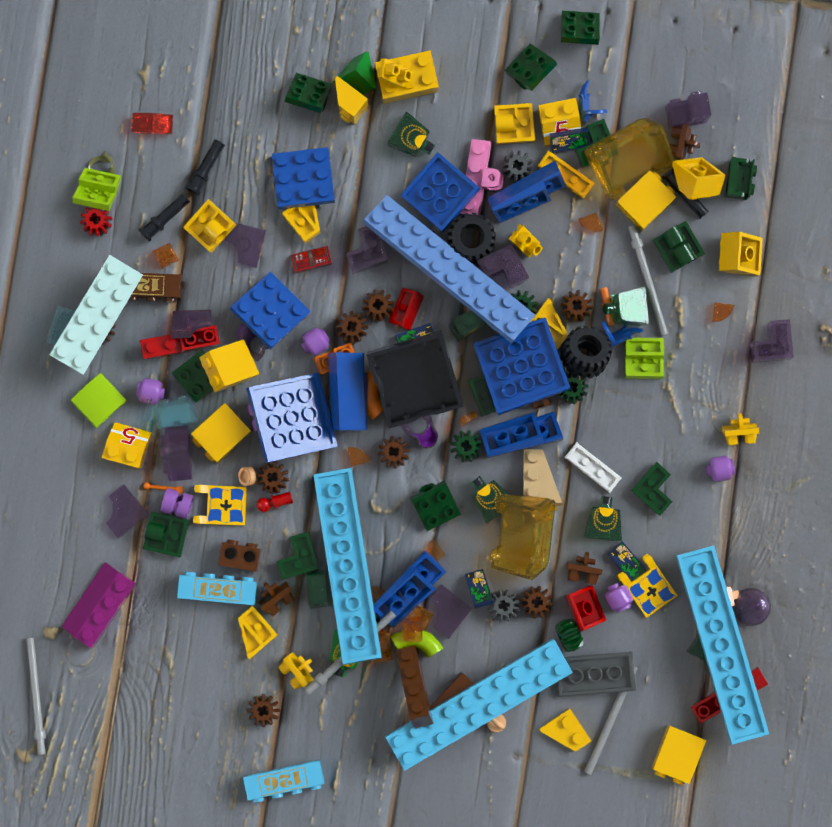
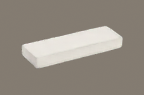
M577 442L564 457L609 493L622 478Z

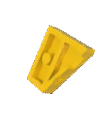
M315 205L288 208L282 212L283 217L305 244L320 234Z
M548 298L531 322L546 318L558 350L567 338L568 333L558 313H556L551 300Z
M254 606L250 607L238 618L248 659H251L278 635Z
M570 708L539 728L540 732L575 752L591 742V739Z

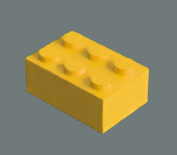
M431 50L388 59L412 71L411 81L405 82L404 87H398L378 78L383 104L439 92ZM380 61L375 62V70L377 76L378 69L381 67Z

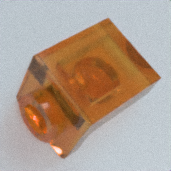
M409 615L402 622L403 640L421 642L423 640L422 630L428 624V616Z
M378 632L382 658L375 659L374 663L392 661L390 632Z

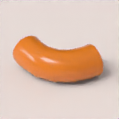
M370 370L368 372V416L374 420L383 412L379 397V389L374 382Z

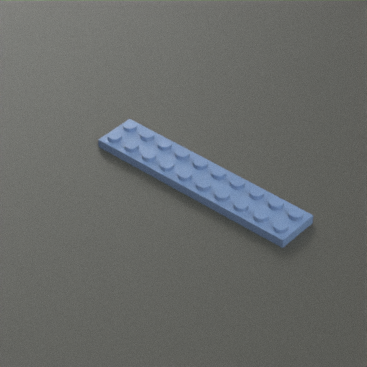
M388 195L363 220V224L511 344L535 317L533 312L466 258H463L460 253H456L455 249L451 248L450 245Z

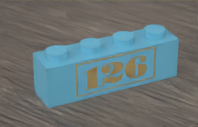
M184 572V575H179L177 598L256 605L258 582H253L254 578L242 577V581L234 580V576L223 575V579L215 578V574L204 573L203 577H196L195 572Z
M320 760L243 777L247 800H253V803L264 801V797L272 796V799L283 797L285 792H291V795L302 792V789L310 787V790L320 789L321 785L325 783Z

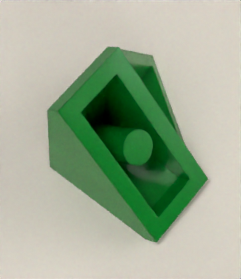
M364 52L354 57L338 75L339 78L361 94H366L376 89L369 52Z

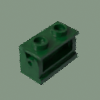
M731 157L726 183V198L748 200L750 195L754 194L755 184H752V178L756 176L757 165H754L755 159L750 162L749 159Z

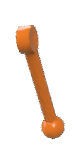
M145 482L143 484V488L145 490H148L150 488L167 490V488H170L178 491L179 494L183 492V488L181 486H177L175 488L159 485H150V483Z

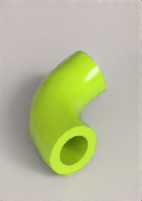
M406 628L390 636L397 649L415 645L427 658L443 649L441 643L431 633L420 628Z

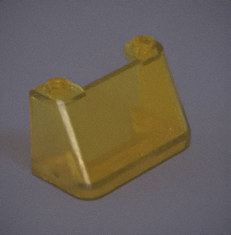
M649 118L636 120L589 146L584 152L606 196L611 200H616L623 196L625 193L624 185L641 177L649 170L665 173L673 167L672 164L675 161L664 126Z
M502 494L495 501V508L498 513L502 514L499 546L490 553L491 568L533 580L547 568L549 563L555 500L546 497Z

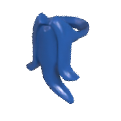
M589 80L584 83L580 94H578L581 122H587L593 114L607 113L606 109L590 110L589 97L591 94H587Z
M601 322L608 336L607 341H611V347L632 339L631 335L643 332V329L628 328L625 324L622 329L611 333L606 322Z

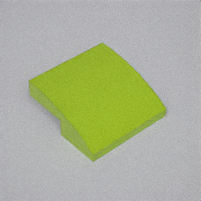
M84 168L78 179L79 186L72 197L73 203L110 211L119 188L121 175Z
M632 338L625 341V379L664 378V338Z
M101 373L71 399V402L96 429L127 401Z

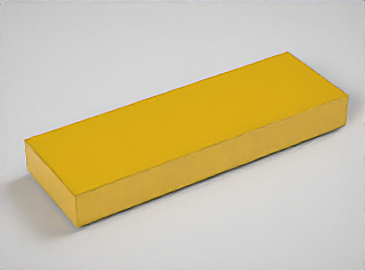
M548 150L537 167L541 169L549 163L556 161L566 188L584 199L595 183Z

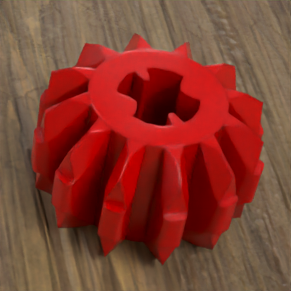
M86 207L87 214L81 213L80 215L84 218V220L80 221L81 225H85L83 231L89 230L90 236H93L96 232L97 237H100V231L107 234L105 227L111 228L112 225L108 221L113 220L112 216H107L110 211H103L97 208H92L90 211ZM94 217H98L100 219V221H98V224H94V222H92V220H95Z

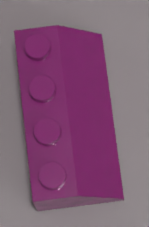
M105 562L62 627L88 647L94 648L137 583Z

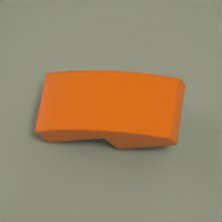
M351 342L313 358L320 376L329 373L328 353H355Z

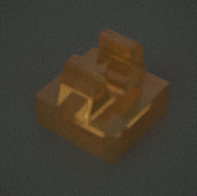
M170 243L153 251L161 269L179 261Z

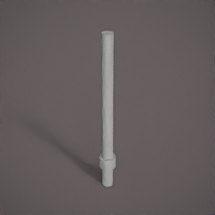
M633 225L628 227L632 239V249H635L660 334L664 336L668 334L642 249L644 245L642 239H639L636 226Z
M392 611L377 623L378 632L396 617ZM342 656L323 673L320 672L315 677L316 679L305 688L309 695L320 685L323 686L328 682L327 679L343 665Z
M27 638L35 722L34 740L36 739L38 755L45 754L44 738H46L42 723L34 638Z
M634 667V673H635V674H636V671H637V669H638V668H636V667ZM628 691L618 693L584 771L585 773L592 775Z

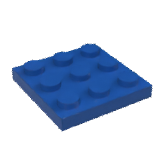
M328 147L272 154L278 210L335 203Z
M437 152L400 196L444 232L480 191V187Z
M271 272L230 308L270 350L311 312Z

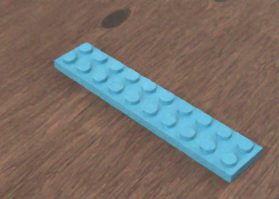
M352 468L313 474L343 665L381 659L382 654Z
M710 546L677 555V562L730 744L733 745L769 735L715 547Z
M552 638L432 708L431 713L434 724L415 729L412 722L409 721L385 735V738L405 771L573 672L557 643Z

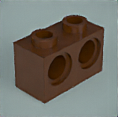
M227 539V543L222 542L218 565L258 572L261 549L257 548L258 544L246 543V546L238 545L239 541ZM229 548H233L236 551L233 559L226 557V551ZM248 551H252L255 554V559L252 562H247L244 558Z

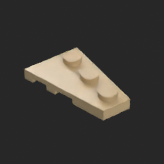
M524 449L523 505L562 506L559 492L543 450Z

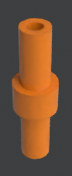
M601 288L602 310L603 305H610L611 313H605L607 325L612 326L615 325V321L612 317V302H610L608 288Z

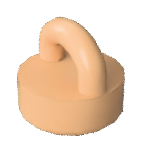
M243 467L240 469L238 477L243 486L254 485L258 482L257 472L253 467Z
M501 714L487 722V726L493 732H500L506 726V719Z

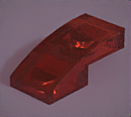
M132 113L131 132L172 134L173 115Z

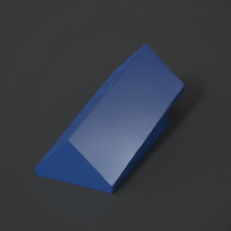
M553 161L492 195L488 200L500 224L552 201L549 194L566 187V184L556 161Z
M328 353L333 430H367L368 373L364 372V353Z
M533 412L480 429L488 458L563 440V435L554 412L536 417Z
M428 550L424 551L374 604V611L381 618L392 611L396 617L388 624L394 628L436 590L433 584L446 573V570Z

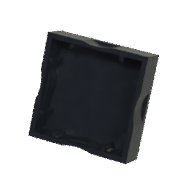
M442 330L367 352L366 356L374 382L380 392L381 405L388 428L410 423L424 416L437 415L463 407V400Z

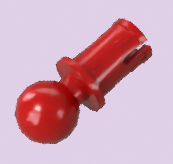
M289 491L276 496L271 495L272 499L260 498L256 503V507L260 512L264 513L273 506L276 510L277 507L292 504L291 493Z

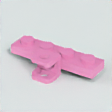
M471 140L466 176L480 187V191L461 211V215L476 213V215L480 216L484 189L500 191L503 188L504 175L497 169L488 168L492 144L490 141Z

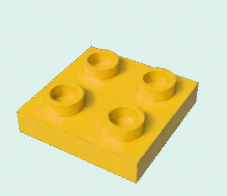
M532 103L494 106L497 145L535 142Z
M208 199L183 228L212 253L237 224Z

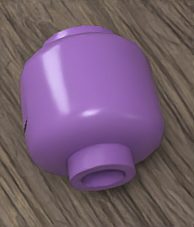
M315 327L302 336L304 343L301 346L306 354L310 352L313 356H317L328 349L330 339L323 329L319 330Z
M145 378L142 382L139 381L136 396L139 397L138 399L142 403L156 405L159 400H163L165 389L162 388L160 381Z
M728 456L711 458L709 465H706L707 476H711L714 482L730 480L732 475L735 474L733 459H729Z
M618 583L607 587L609 591L604 596L611 610H616L618 613L631 607L630 603H632L633 597L626 585L619 586Z

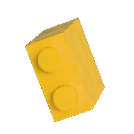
M650 170L615 204L641 231L676 199L675 191L669 185L665 186L661 182L662 178L656 172L652 173Z
M244 339L210 350L199 357L214 392L250 381L259 375V371Z
M224 403L195 429L191 435L194 437L192 439L194 444L198 448L202 446L207 451L205 456L211 462L215 460L219 463L247 438L252 431Z
M668 725L651 767L655 770L654 774L666 778V775L673 777V782L684 785V783L690 784L706 740Z

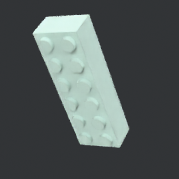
M109 255L49 355L84 375L143 274Z

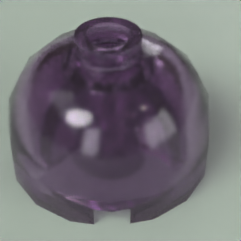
M746 588L739 591L738 598L734 599L735 605L732 606L737 621L747 626L760 625L768 618L771 610L769 598L763 591L757 588Z

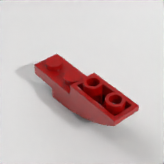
M216 325L139 341L143 360L172 356L220 344Z
M759 667L751 670L756 690L768 685ZM715 691L691 706L700 724L721 713Z

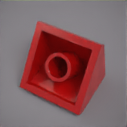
M593 585L564 595L580 632L607 621Z

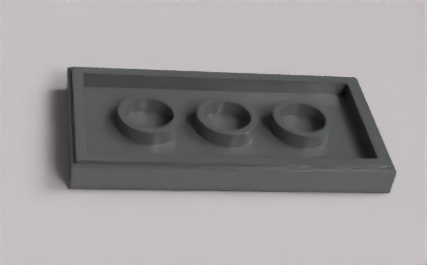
M632 651L564 657L573 673L557 682L558 697L636 691Z

